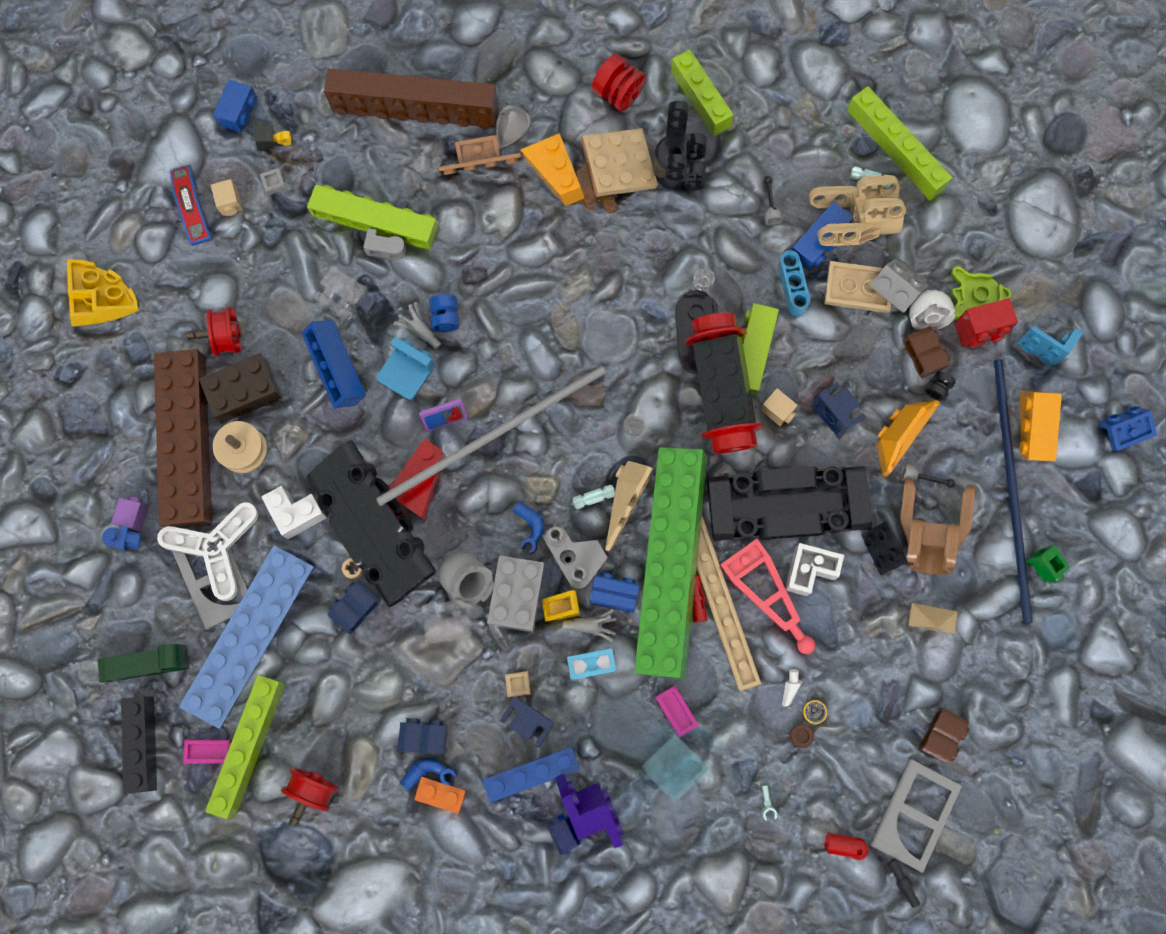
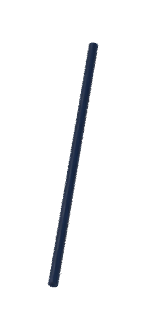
M998 359L994 360V370L1023 624L1033 623L1005 376L1003 360Z

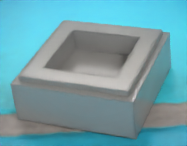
M279 167L259 174L267 195L287 189Z

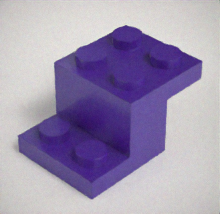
M564 774L555 777L562 802L578 839H583L603 829H607L614 848L622 846L621 835L624 834L607 789L602 790L598 782L576 792L572 780L567 782Z

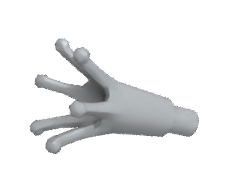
M413 303L415 311L413 305L409 304V313L413 320L411 321L402 314H399L398 317L401 319L394 321L393 324L412 331L436 350L441 343L434 337L435 334L424 322L417 306L418 303Z
M611 608L609 611L594 617L564 620L563 629H574L575 632L592 633L613 643L614 640L603 633L616 636V632L602 628V625L616 621L617 618H611V615H609L614 612V609Z

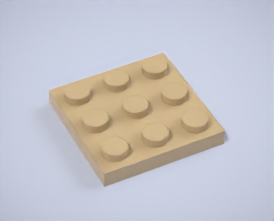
M642 128L582 136L581 142L596 197L656 189L658 183Z

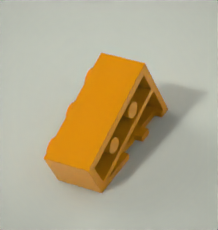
M560 133L521 149L525 161L536 171L538 176L544 180L565 206L585 198Z
M1020 390L1021 442L1019 452L1021 458L1056 461L1062 394Z

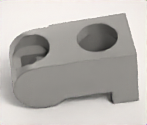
M368 228L363 247L366 255L400 260L405 257L406 247L400 237H382L378 235L377 230Z

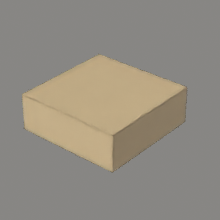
M528 671L505 674L508 698L531 695Z

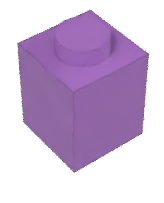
M129 496L128 500L119 498L111 524L118 527L121 525L128 526L130 530L141 532L149 507L141 504L142 500Z

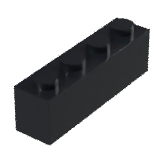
M154 697L122 698L123 794L156 791Z

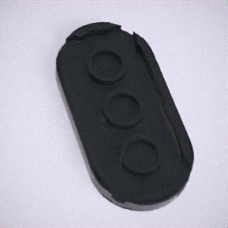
M703 291L687 292L680 298L675 308L679 361L686 371L698 375L694 348L685 343V340L693 335L691 322L701 316L719 313L716 301Z

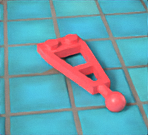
M755 539L720 564V567L730 581L784 632L788 629L798 641L797 648L801 653L810 654L814 651L815 641L813 638L805 636L798 627L797 623L800 621V618L771 557L758 539ZM763 562L777 589V592L765 601H762L740 580V578ZM780 598L791 618L787 622H784L769 607Z

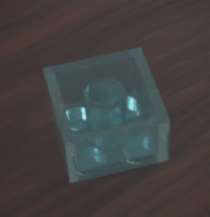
M673 734L641 765L643 770L674 803L708 770L707 766L676 734Z

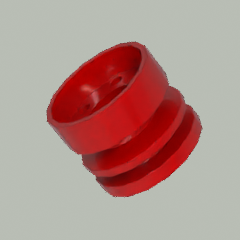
M616 53L611 55L597 71L593 79L592 91L603 99L609 98V103L620 112H623L634 103L641 93L646 82V75L642 71H638L635 66L629 68V62Z

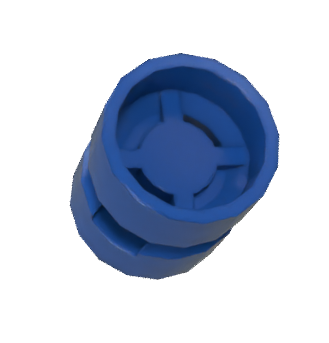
M440 294L431 297L429 303L430 312L433 314L431 316L432 330L435 332H452L459 329V315L456 313L458 311L457 297L451 294Z

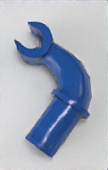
M518 501L512 512L527 521L528 525L532 527V533L529 538L522 541L521 549L524 550L526 545L531 543L532 549L529 551V554H534L538 549L537 543L544 533L545 524L543 517L539 514V510L535 511Z
M422 758L411 763L412 767L400 781V784L410 791L423 775H427V772L430 771L440 775V780L443 784L450 785L451 782L446 779L445 774L451 773L456 778L457 773L454 768L444 766L437 759Z

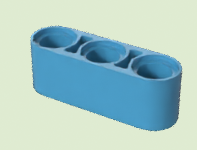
M786 251L780 258L778 272L789 313L794 316H801L806 312L810 304V295L799 255L794 251ZM790 261L794 266H787L784 262ZM789 281H796L799 286H792ZM799 300L804 306L799 307L795 305L794 301Z

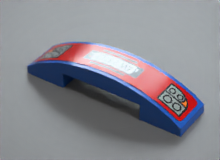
M187 165L171 170L170 177L176 204L190 244L194 246L212 240L208 222L204 218L195 185L197 184L192 166Z

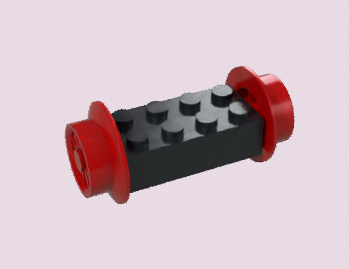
M730 312L698 317L691 322L693 335L687 338L685 343L694 348L707 431L702 433L701 437L711 440L713 454L738 452L757 447L756 432L764 426L763 423H756L741 338L747 334V329L737 327L736 316Z

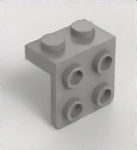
M894 259L882 269L870 286L904 313L914 300L926 290L928 284L921 274H914L909 270L910 266L905 261Z

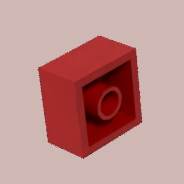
M1010 298L969 308L954 324L962 347L971 346V348H976L983 345L986 341L991 340L994 343L1005 339V335L1012 332V328L1018 323Z

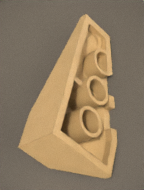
M627 461L625 466L621 465L616 473L618 480L605 553L610 554L651 478L653 468Z

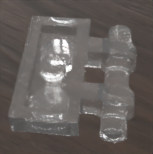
M332 266L320 283L326 290L323 294L315 291L313 298L321 306H327L332 309L337 316H343L349 320L353 313L347 310L348 305L351 304L357 308L369 291L365 286ZM334 294L341 298L339 303L331 299Z
M451 599L450 602L438 603V601H433L431 604L422 605L423 614L432 613L433 620L424 621L426 644L472 638L470 615H460V609L468 607H462L454 599ZM452 610L453 617L440 619V612Z

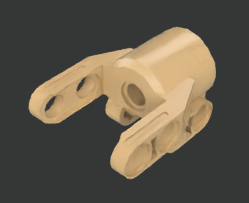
M892 175L865 176L857 182V187L830 186L812 189L809 193L812 206L824 209L828 208L834 201L841 208H850L851 215L854 217L852 223L828 224L818 231L819 243L823 246L860 245L879 237V235L899 234L903 227L906 207L904 202L898 199L900 187L897 178ZM887 184H894L892 188L884 189V186ZM819 195L825 196V197H824L823 199H821V200H814V198H815L816 196H819ZM838 195H846L843 199H835ZM895 206H900L899 210L894 211ZM848 232H855L852 236H844ZM826 233H833L830 237H822Z

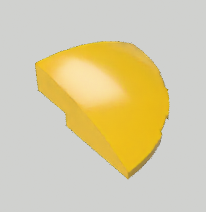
M67 259L68 296L72 326L104 323L138 311L134 292L123 283L122 277L110 269L105 271L98 268L93 262Z

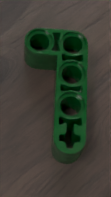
M168 644L158 646V649L98 659L99 683L189 669L187 646Z

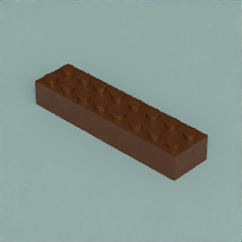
M328 68L324 86V93L332 111L339 115L355 114L359 117L376 116L380 119L396 118L400 121L417 120L421 123L437 122L441 125L458 124L462 127L496 128L499 104L495 84Z
M198 349L154 353L159 526L163 528L167 526L191 528L212 525L208 401L199 378L207 375L206 356Z

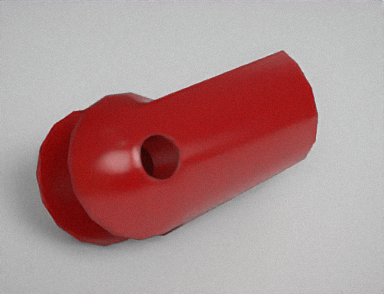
M829 832L826 834L824 849L828 850L827 854L852 857L855 860L865 859L868 855L869 849L863 839Z

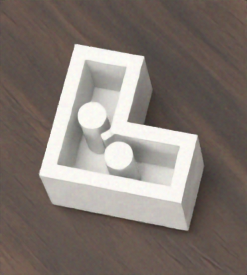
M280 486L262 496L280 534L287 539L328 518L324 510L319 507L317 498L312 494L294 503L289 491Z
M799 543L794 550L785 587L786 591L808 596L812 593L815 576L836 580L840 576L844 555Z

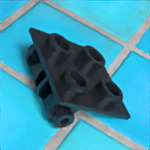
M888 520L861 534L880 575L908 563Z

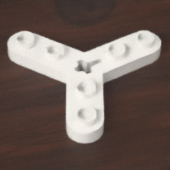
M241 503L210 534L167 526L160 530L157 540L167 550L204 557L214 596L219 600L229 601L237 594V584L228 549L256 522L258 511L250 503ZM218 542L217 547L219 549L216 552L214 550L209 552L211 549L210 543L216 544Z

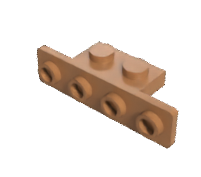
M496 135L455 142L459 164L438 167V171H443L444 175L456 173V168L464 167V171L477 169L476 165L485 164V168L498 166L497 161L505 160L506 164L518 162V158L522 156L521 153L500 156Z

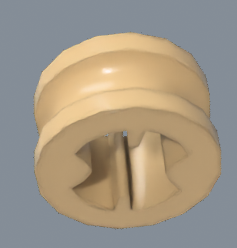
M349 558L343 563L342 572L350 579H358L362 576L364 569L359 568L352 575L348 571V566L352 567L351 564L354 561L352 558Z

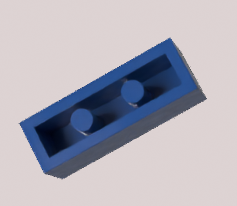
M834 201L792 248V251L799 255L802 266L809 271L814 266L819 267L826 258L824 254L828 250L832 252L836 247L821 245L818 239V231L828 224L851 223L854 218ZM826 233L822 237H830L833 233Z

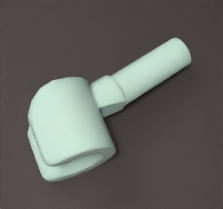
M762 786L764 796L762 816L767 821L766 812L772 810L773 817L776 820L777 812L771 806L768 786Z

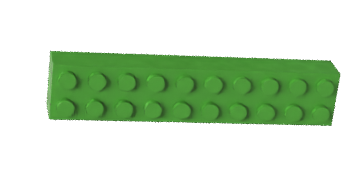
M659 447L634 672L639 675L686 679L708 458L702 449Z

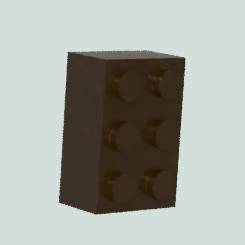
M261 353L199 378L213 417L221 424L283 399L268 360Z

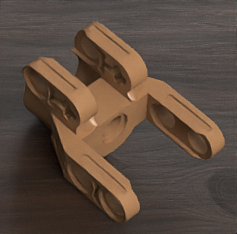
M905 479L900 525L909 546L907 556L908 568L926 574L951 575L953 568L956 566L957 551L971 531L975 487L966 486L963 492L959 525L949 523L948 525L912 519L916 487L914 480Z

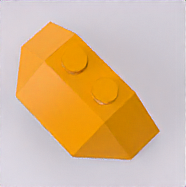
M934 400L906 404L901 410L898 408L890 417V420L893 422L889 427L884 426L877 435L880 440L876 447L883 476L887 477L892 472L941 402Z

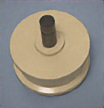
M235 421L224 425L216 433L213 440L215 458L220 464L235 473H249L256 470L264 462L267 455L268 447L265 437L247 422Z

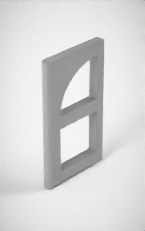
M230 547L228 554L233 573L244 597L248 587ZM172 551L205 630H210L230 620L239 603L221 605L209 600L202 591L203 588L211 585L209 576L206 575L197 580L187 554Z
M909 759L870 845L923 873L962 786L919 764L914 759ZM917 774L950 791L937 820L904 804ZM899 812L932 829L919 860L908 852L900 840L897 830Z

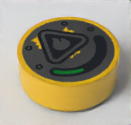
M813 700L804 705L803 717L807 722L819 724L826 719L827 709L822 702Z

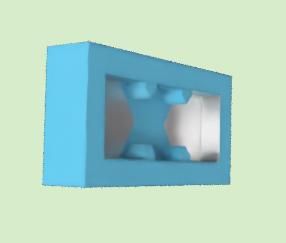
M612 649L567 657L571 680L616 672Z

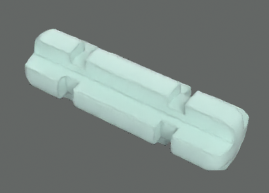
M854 166L850 178L858 180L865 176H882V173L868 169L863 171L862 168ZM887 184L884 188H889L891 184Z
M608 485L602 490L599 488L584 493V496L573 497L572 502L575 509H580L586 504L589 506L604 501V498L614 497L615 490L613 485Z

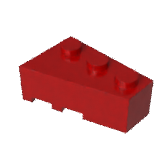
M424 438L389 489H393L444 459L446 455L443 450ZM441 471L395 497L402 507L424 522L427 520V514L433 501L434 491Z

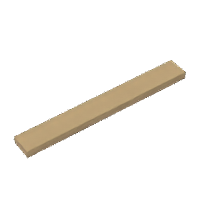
M702 516L697 572L701 576L702 587L739 691L760 685L761 681Z

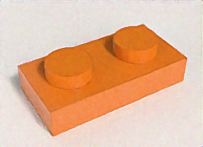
M421 777L414 800L459 814L467 790Z

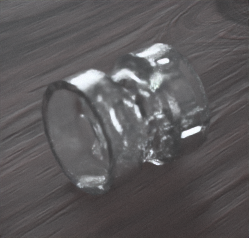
M707 267L697 269L692 281L693 290L703 291L707 294L710 293L715 281L714 272Z

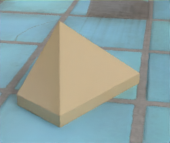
M911 603L908 626L955 634L957 611Z

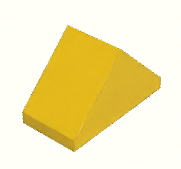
M576 590L542 599L545 622L580 616Z

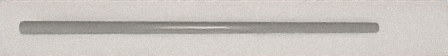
M600 366L377 497L376 501L380 506L384 505L606 374L604 367Z

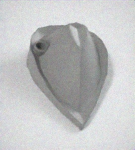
M508 105L500 111L496 128L499 151L517 143L529 133L531 119L523 109Z

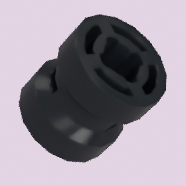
M937 371L933 377V383L929 384L925 391L931 398L943 402L947 399L948 391L954 387L956 380L946 372Z

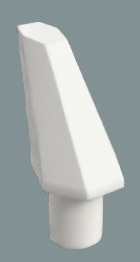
M797 669L789 670V680L785 682L782 706L784 707L792 703L802 684V681L799 680V670Z

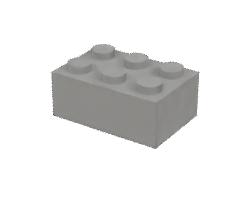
M499 555L487 621L489 626L534 633L545 572L544 562Z

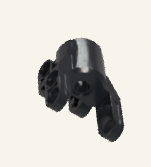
M673 101L668 105L666 137L660 140L655 150L653 169L656 180L668 189H679L685 186L688 190H701L705 183L706 167L701 163L689 164L687 160H697L705 157L706 136L701 133L686 134L688 104L683 101Z

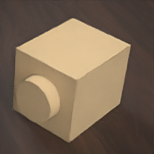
M231 179L211 184L216 208L222 216H231L243 210L238 189Z
M777 388L765 401L760 410L781 427L784 422L789 424L796 416L794 411L798 405Z

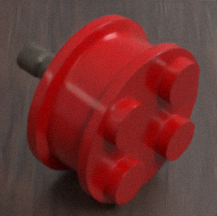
M229 306L224 311L215 312L213 309H207V329L196 330L195 332L187 331V339L209 338L215 357H219L220 353L233 352L234 355L242 352V343L238 339V337H242V329L240 324H236L238 320L236 308Z

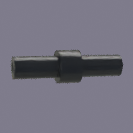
M896 859L891 860L887 864L896 878L895 883L900 892L903 891L912 908L919 906L920 902L912 889L913 884L909 877L904 875Z

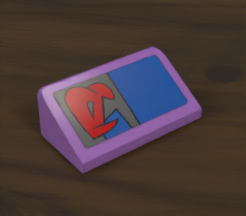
M460 398L420 411L419 413L427 432L468 418Z

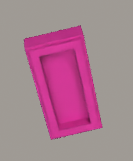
M675 685L655 697L679 738L699 726Z
M184 740L183 764H223L232 740Z

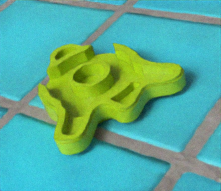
M959 266L954 267L950 273L951 277L960 286L959 288H953L950 292L951 297L955 301L954 319H959L969 308L1011 298L1012 296L1008 288L1003 287L1001 283L998 284L992 279L993 276L989 274L968 273Z

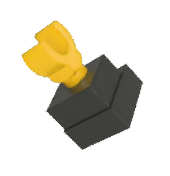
M255 124L257 150L266 151V149H274V142L282 145H291L290 131L274 134L273 125Z

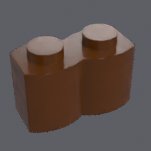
M931 326L911 333L903 339L906 351L911 357L921 379L937 371L944 370L950 365V356L940 346V336Z
M939 708L919 746V750L943 763L953 762L959 753L958 743L960 740H965L969 733V728L967 727L969 722L945 708Z

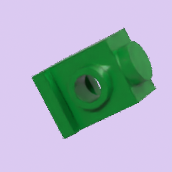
M1056 545L1041 548L1026 560L1028 564L1033 565L1043 582H1058L1064 578L1063 573L1070 568Z

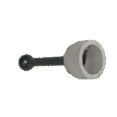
M766 176L764 182L767 184L770 208L765 212V223L767 225H777L782 222V214L778 208L774 207L771 189L772 177Z
M905 463L900 472L901 481H905V479L915 481L917 478L945 484L948 488L955 486V481L952 479L944 480L919 474L917 468L911 464Z

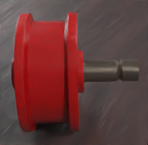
M291 767L290 773L292 775L287 786H282L280 791L293 800L298 801L293 816L289 821L290 825L298 827L300 818H302L307 806L321 811H329L330 806L328 802L333 792H337L339 787L324 779L323 775L315 771L308 772Z

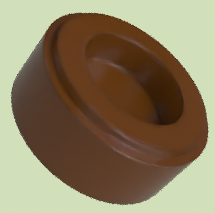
M798 724L790 730L789 738L794 746L806 748L812 744L814 734L809 726Z

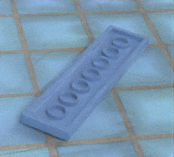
M275 545L272 547L179 705L181 709L219 729L222 728L313 571L314 567Z

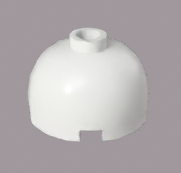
M926 290L910 305L909 316L913 328L917 330L928 326L937 327L938 330L949 325L954 320L955 309L950 297L944 292Z

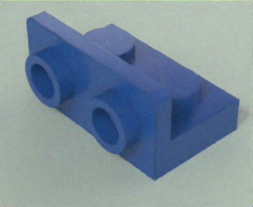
M1140 406L1130 407L1127 409V412L1122 414L1110 415L1107 417V420L1099 423L1100 427L1107 429L1111 448L1115 451L1157 435L1152 411Z

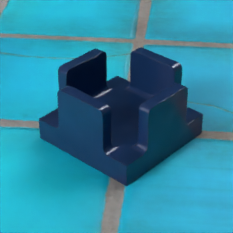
M836 382L830 388L818 394L811 407L834 435L841 439L862 422L866 416L862 413L853 421L850 419L852 416L851 412L860 406V402L848 388L843 389L836 396L832 397L831 395L840 386Z
M514 696L499 721L506 723L513 710L517 709L518 713L510 723L509 728L528 740L532 739L538 728L542 726L544 731L535 743L536 746L540 747L555 725V722Z

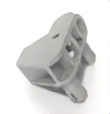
M562 525L552 527L547 533L542 535L565 578L575 590L582 591L586 589L594 580L595 575L600 572L608 561V557L597 540L572 543ZM567 557H570L572 560L571 562L567 563L565 559Z

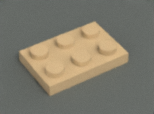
M830 261L824 304L889 313L891 302L870 286L883 268Z

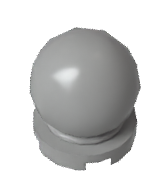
M456 552L449 555L442 562L438 573L444 590L449 592L452 598L462 607L471 608L473 607L472 604L480 600L482 602L486 601L495 585L492 581V571L480 563L477 557L468 552Z

